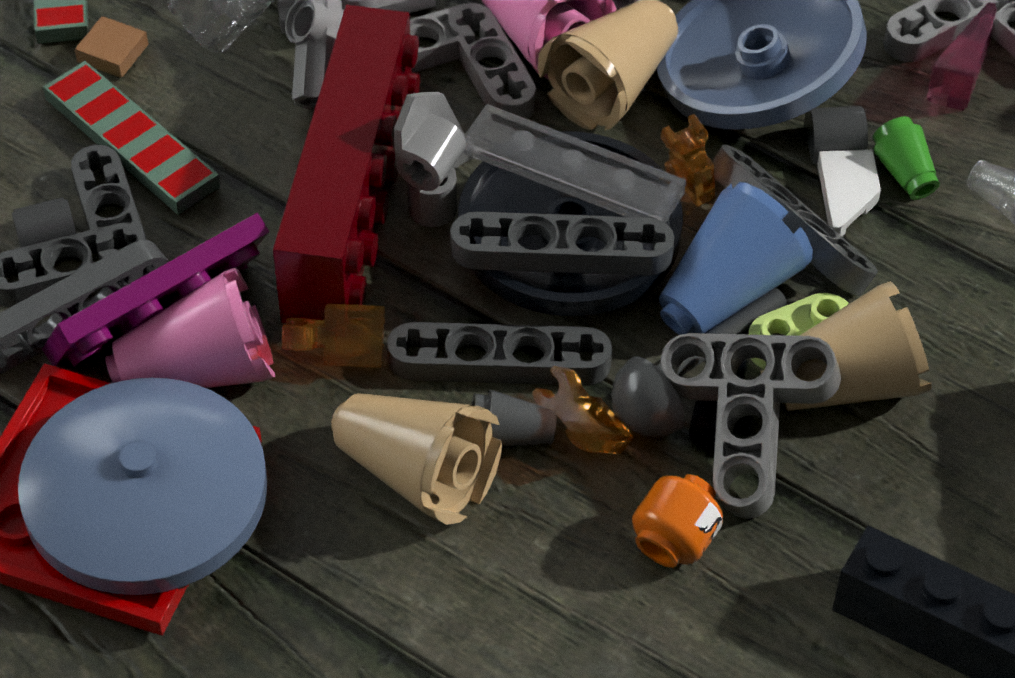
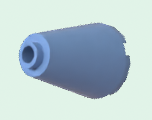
M739 182L734 188H732V184L728 185L720 193L659 296V302L663 308L660 311L662 320L679 335L706 333L802 271L812 261L813 249L806 233L800 226L793 234L782 221L788 214V211L763 190L746 182Z

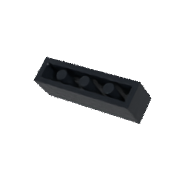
M867 525L841 570L832 611L970 678H1015V594Z

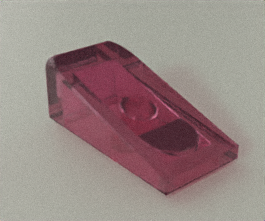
M988 2L938 58L932 68L927 93V100L929 102L962 111L968 108L990 44L998 9L995 7V3Z

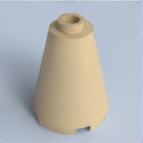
M640 0L553 37L538 54L540 79L547 74L553 87L547 93L552 103L569 120L584 129L593 130L598 125L605 126L604 131L612 129L623 119L676 40L678 25L675 14L668 5L658 0Z
M891 281L876 286L799 335L821 338L830 345L840 368L841 382L839 389L833 397L825 402L815 404L782 403L786 411L918 396L932 389L931 382L919 378V374L929 371L926 355L908 308L905 307L896 311L889 298L900 294L897 287ZM817 359L807 360L797 369L796 377L802 381H815L825 373L827 364Z
M357 393L337 407L331 422L334 442L339 449L431 519L446 525L460 523L467 517L459 512L469 501L478 505L487 495L496 475L502 452V440L494 438L491 423L500 425L497 416L488 409L476 405Z

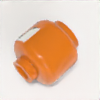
M687 474L684 478L663 476L657 480L632 516L633 529L637 534L635 543L638 548L651 560L670 568H674L677 564H693L699 560L723 523L722 510L714 499L716 497L714 488L702 478L692 474Z

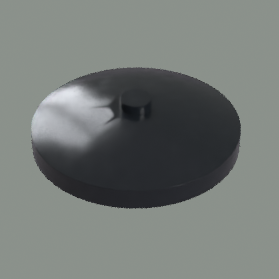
M579 131L548 132L522 138L502 147L487 157L471 174L461 193L458 206V217L469 212L646 217L659 219L673 230L675 240L671 265L665 271L656 275L471 269L485 286L503 299L528 310L549 315H595L616 310L635 302L653 290L671 270L680 248L683 213L680 198L671 179L654 160L633 146L594 133ZM528 235L521 238L518 243L526 249L538 250L544 248L548 241L541 236ZM471 237L470 243L481 244L482 237ZM501 237V246H508V237ZM585 237L575 243L578 248L587 252H597L606 246L603 241L594 237ZM617 241L616 250H623V241ZM642 243L643 250H654L652 243Z

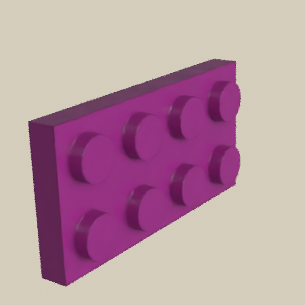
M258 212L58 323L42 348L51 365L55 367L68 360L74 368L86 363L104 350L102 346L109 342L114 334L119 332L123 336L163 310L162 307L166 305L169 307L222 272L236 268L240 273H243L248 269L247 263L260 255L257 246L270 231Z

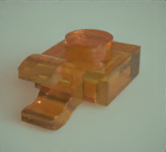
M692 114L688 116V128L674 133L670 126L664 127L661 132V140L669 150V160L665 162L667 176L671 179L676 190L681 191L684 189L695 206L698 207L716 198L714 164L705 153L708 131L697 116Z
M327 303L325 307V320L287 318L286 325L282 326V349L304 351L324 348V365L381 368L384 355L385 306Z
M553 366L550 372L558 380L559 391L555 396L551 390L536 388L532 394L537 405L553 409L567 427L565 430L566 436L579 449L587 453L621 454L634 438L631 432L615 417L613 411L601 397L590 396L581 384L578 374L574 370Z

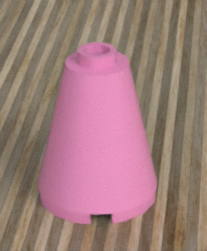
M482 0L538 74V54L549 40L617 10L612 0Z
M232 268L222 272L113 341V354L105 358L112 382L116 383L137 378H169L197 384L204 388L264 382L274 378L275 372L270 368V365L274 364L273 356L256 305L251 306L249 301L242 302L240 292L248 290V286L240 271Z

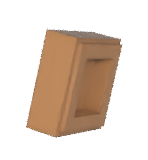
M101 16L75 48L77 62L82 63L86 61L95 69L122 78L148 46L147 32Z

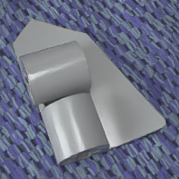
M440 92L408 94L394 127L395 164L397 171L407 182L408 209L413 221L422 226L439 227L449 223L457 211L455 168L474 159L476 153L461 129L444 94Z

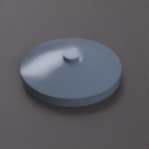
M691 0L675 15L678 25V36L656 69L669 102L687 118L703 125L722 129L766 127L793 119L814 109L828 100L848 82L859 66L865 52L867 43L866 25L858 0Z
M137 378L119 381L94 389L76 398L55 413L42 426L27 449L19 474L18 495L25 526L32 543L41 556L59 573L74 582L102 592L125 595L154 594L170 591L196 582L216 571L238 553L254 532L261 518L267 494V473L264 453L258 435L245 415L227 399L212 390L186 381L169 378Z

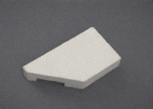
M873 150L819 151L817 166L827 222L840 236L845 235L846 228L860 215H866L879 202L881 188Z

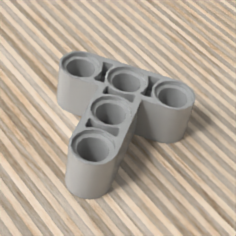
M687 333L671 339L663 348L661 355L662 370L678 394L691 400L718 401L713 466V485L718 497L726 509L737 517L749 519L762 515L772 505L775 495L780 403L815 404L825 402L833 397L839 389L841 373L832 348L821 338L812 336ZM699 356L706 359L705 367L699 375L692 378L678 376L679 367L687 358ZM760 358L766 361L765 370L755 379L745 380L737 377L738 367L745 360ZM817 359L827 364L825 373L815 381H802L796 377L797 369L807 360ZM753 415L763 419L760 431L752 438L741 439L733 435L735 424L744 416ZM742 474H753L759 478L758 489L750 497L737 499L730 496L729 489L736 477Z

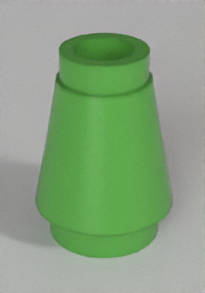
M898 117L880 126L872 137L875 143L873 149L875 156L912 200L923 199L934 193L940 186V182L936 177V171L922 127L914 124L909 117Z

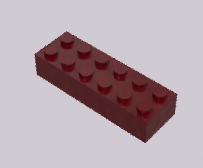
M354 5L345 6L273 247L280 318L283 323L348 331L353 309L362 310L364 306L367 279L366 276H362L365 266H374L378 248V234L374 233L376 224H385L389 206V193L385 192L387 183L395 184L398 176L395 164L394 127L406 96L419 93L420 74L412 73V68H415L417 62L419 38L416 35H410V12Z

